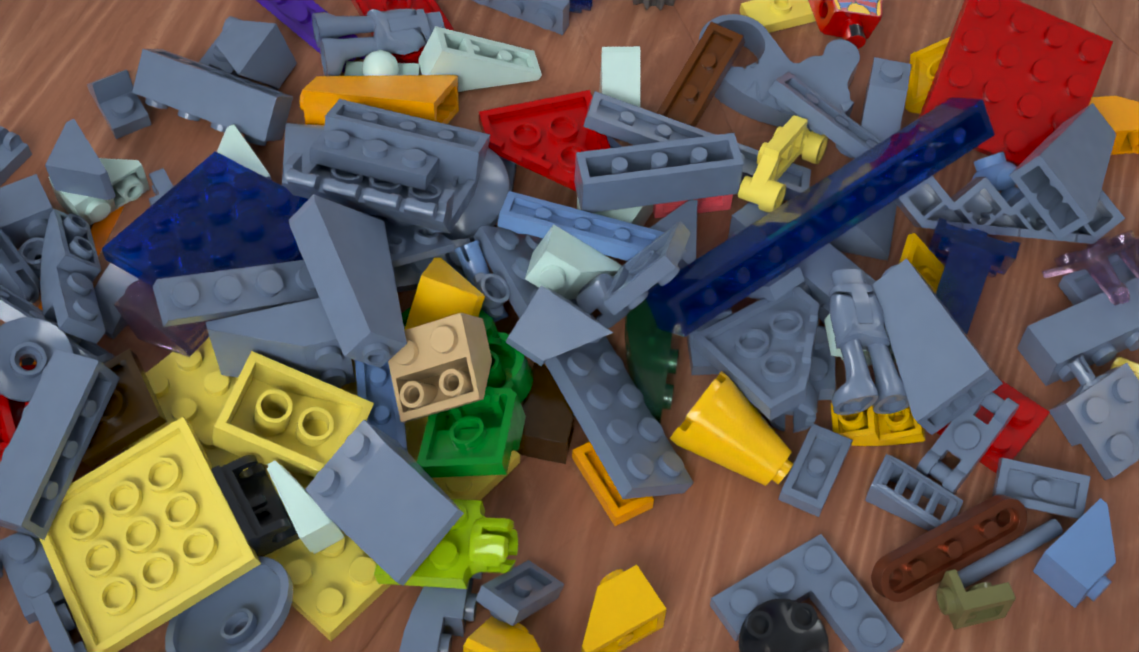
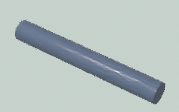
M1051 519L957 571L964 589L1063 533L1062 526L1056 519Z

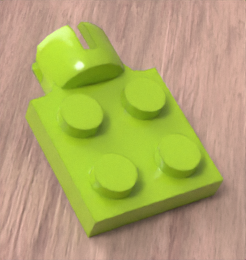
M451 499L464 514L404 585L467 589L470 578L476 573H507L512 571L516 560L506 558L508 555H517L518 533L513 529L514 521L506 518H486L484 516L485 508L482 500ZM376 564L374 576L378 584L400 585Z

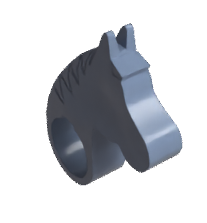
M738 14L722 15L709 21L701 30L699 40L710 22L743 35L745 39L744 47L753 52L758 59V64L755 62L746 66L747 69L731 66L714 95L721 103L734 111L759 122L777 127H783L793 115L800 117L795 112H789L781 108L776 103V98L767 92L775 79L790 72L850 118L854 102L850 99L848 87L854 79L860 60V53L851 42L844 39L833 40L826 45L822 56H812L800 63H793L767 29L750 17Z

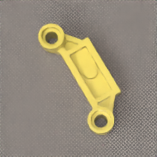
M793 115L783 127L779 126L776 129L769 143L764 142L757 156L758 166L753 177H744L739 188L738 198L757 204L759 210L776 215L781 208L786 194V185L777 182V180L799 155H802V160L819 164L825 153L828 137L813 131L810 132L807 128L808 120Z

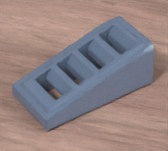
M889 454L885 455L865 499L866 502L927 531L956 517L963 504L962 499ZM889 480L897 484L894 490L886 486ZM905 488L913 491L910 500L902 496ZM921 496L930 499L925 510L917 506ZM938 503L946 507L940 520L933 516Z

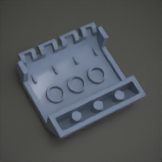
M339 99L325 115V130H339L346 132L352 137L365 140H381L390 146L406 150L418 149L427 155L439 157L438 172L427 189L422 190L311 162L302 170V154L296 152L285 163L282 184L295 196L310 199L314 194L362 213L384 217L391 222H404L425 227L431 232L450 234L475 194L490 142V134Z

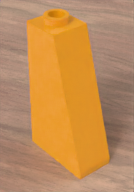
M316 76L302 89L299 104L300 109L304 111L305 124L325 125V115L339 99L448 124L459 111L458 76Z

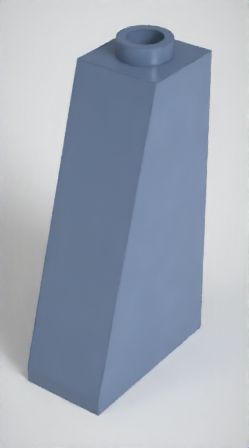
M1093 103L1063 122L1009 175L1058 240L1094 218L1116 138L1115 131Z
M313 194L289 219L290 228L344 357L381 368L407 344L384 221Z
M907 258L900 264L888 268L882 277L873 283L876 297L883 309L884 324L901 380L904 383L912 416L927 432L933 435L1003 384L935 292Z

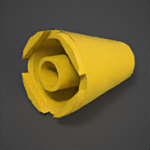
M722 371L686 415L684 422L670 437V440L677 446L764 486L771 480L779 484L793 466V463L788 460L792 451L730 377Z

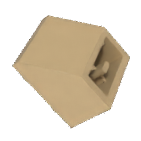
M458 313L405 330L407 344L388 361L401 422L406 423L484 399L492 358L482 318Z

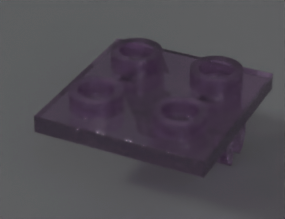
M1133 230L1111 238L1110 236L1101 238L1094 244H1087V248L1079 252L1074 250L1054 258L1056 265L1042 271L1044 279L1086 269L1113 305L1124 304L1130 301L1129 290L1124 283L1120 282L1108 258L1118 254L1139 279V236H1135Z

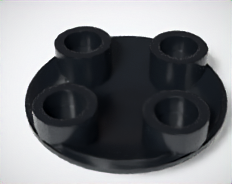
M772 599L758 605L747 615L739 633V652H829L828 636L821 620L817 616L816 610L807 603H799L791 599Z

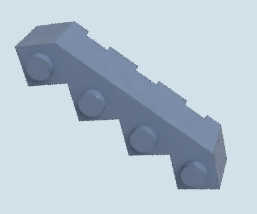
M929 171L920 172L890 196L914 227L1094 244L1125 219L1101 189L1094 218L1058 240L1022 191L1006 202L987 177H975L950 198Z

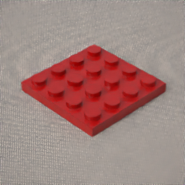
M964 0L916 125L987 156L1004 152L1007 162H1011L1018 167L1063 122L1089 106L1113 41L1019 0Z

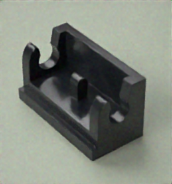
M251 454L221 467L218 465L212 468L211 471L248 545L255 550L257 556H265L300 538L263 464H257L258 461L255 455Z

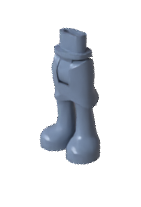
M372 9L367 12V16H335L326 12L312 14L314 37L318 48H320L325 76H340L344 63L347 60L367 56L374 51L384 50L391 54L399 55L417 52L427 44L435 26L445 28L440 11L425 13L424 9H394L388 11ZM374 32L372 37L337 39L346 35Z
M839 269L832 272L831 276L834 287L829 292L830 319L835 335L836 349L841 350L846 370L845 384L836 390L832 396L834 413L850 415L862 412L871 406L877 414H891L909 407L904 383L888 350L890 341L885 330L883 309L877 297L873 294L872 285L866 284L864 273L861 269ZM863 350L869 352L875 384L870 376Z

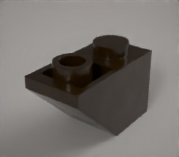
M534 362L532 369L533 384L529 394L523 400L522 408L526 418L520 447L516 452L522 456L566 464L575 429V415L545 364L540 366Z

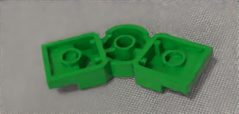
M411 307L401 313L404 329ZM482 309L478 317L483 319L492 358L484 399L428 416L417 463L431 478L507 475L511 452L518 451L526 418L521 402L531 390L533 373L527 357L506 343L509 334L498 332L493 319Z

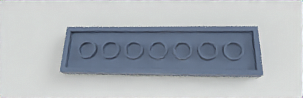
M480 226L473 238L475 241L479 240L483 256L493 273L502 277L508 284L510 289L509 301L520 319L539 289L536 285L525 280L532 253L543 238L528 234H518L502 227ZM569 299V301L578 306L576 299ZM606 336L547 359L545 362L547 368L622 499L682 494L691 487L694 482L685 469L682 459L676 454L664 434L662 426L656 421L644 401L641 391L635 386L624 367L623 361L616 354Z

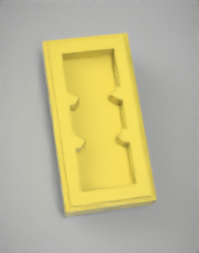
M752 0L741 3L740 6L741 15L758 21L769 33L816 21L808 0Z

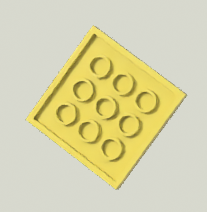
M184 416L71 483L45 540L40 539L88 652L120 651L261 564L255 550L248 545L211 471L213 467L191 424Z

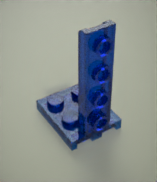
M939 218L928 247L931 252L935 253L939 261L946 263L935 294L967 335L987 276L996 277L997 273L1004 275L1016 259L1021 243L1016 241L1007 243L988 237L987 232L971 228V231L947 224L946 219Z

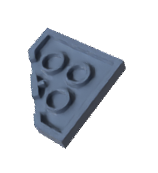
M796 286L776 301L762 298L693 335V348L719 372L722 371L729 376L744 396L771 421L806 401L820 316V304L803 289Z

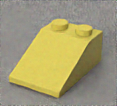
M251 351L214 425L212 445L239 457L254 454L258 463L263 465L276 460L279 465H282L288 471L315 477L363 419L367 421L374 403Z

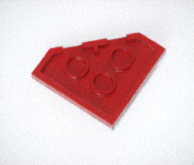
M590 90L478 112L482 133L490 134L488 147L497 155L573 191H576L574 183L576 153L611 148L606 135L583 127L592 99Z

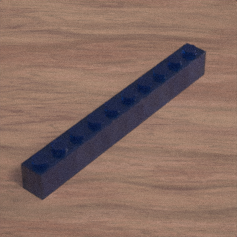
M950 98L680 269L677 275L664 286H660L658 283L647 290L649 294L646 297V301L659 329L686 337L994 136L995 133L983 99Z

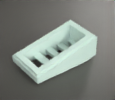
M276 460L267 464V470L297 534L310 552L316 554L344 538L341 529L324 514L307 491L282 465H279Z

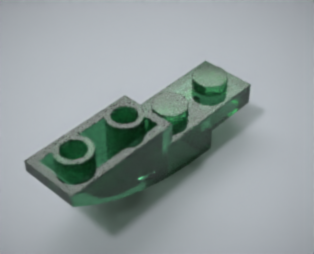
M671 281L664 286L656 283L647 290L649 292L648 296L627 314L624 331L625 355L629 375L635 386L641 391L643 401L650 413L659 423H661L662 409L671 410L674 385L666 384L667 373L676 374L679 349L671 348L673 332L665 331L667 313L659 312L660 303L668 304Z

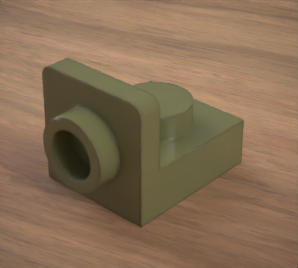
M956 569L945 572L936 591L938 606L944 615L949 616L954 630L1005 618L1016 599L1009 582L993 586L990 582H983L965 591Z

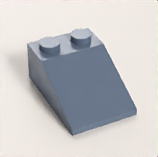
M320 297L206 322L221 375L238 378L251 351L338 388L355 382L352 361L350 358L344 357Z
M364 419L305 489L324 514L391 578L402 586L464 514L398 441Z

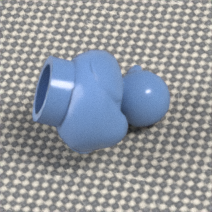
M1004 152L973 162L976 173L973 175L972 180L975 177H987L996 190L1001 191L1000 195L1006 202L1021 191L1015 186V182L1009 176L1017 166L1007 162Z

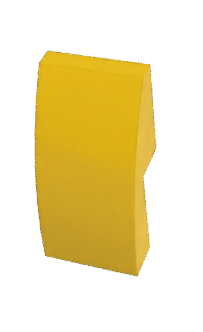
M830 403L832 430L853 440L851 446H887L926 441L925 430L912 416L910 406L891 414H877L871 406L859 413L838 415L834 413L833 405Z

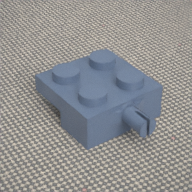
M1082 355L1067 364L1081 386L1074 394L1051 408L1049 412L1070 445L1081 444L1103 479L1107 480L1114 478L1139 460V380L1128 363L1108 370L1096 377Z

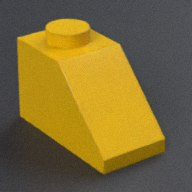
M638 565L626 571H623V569L612 571L597 586L582 644V652H620L664 627L667 609Z

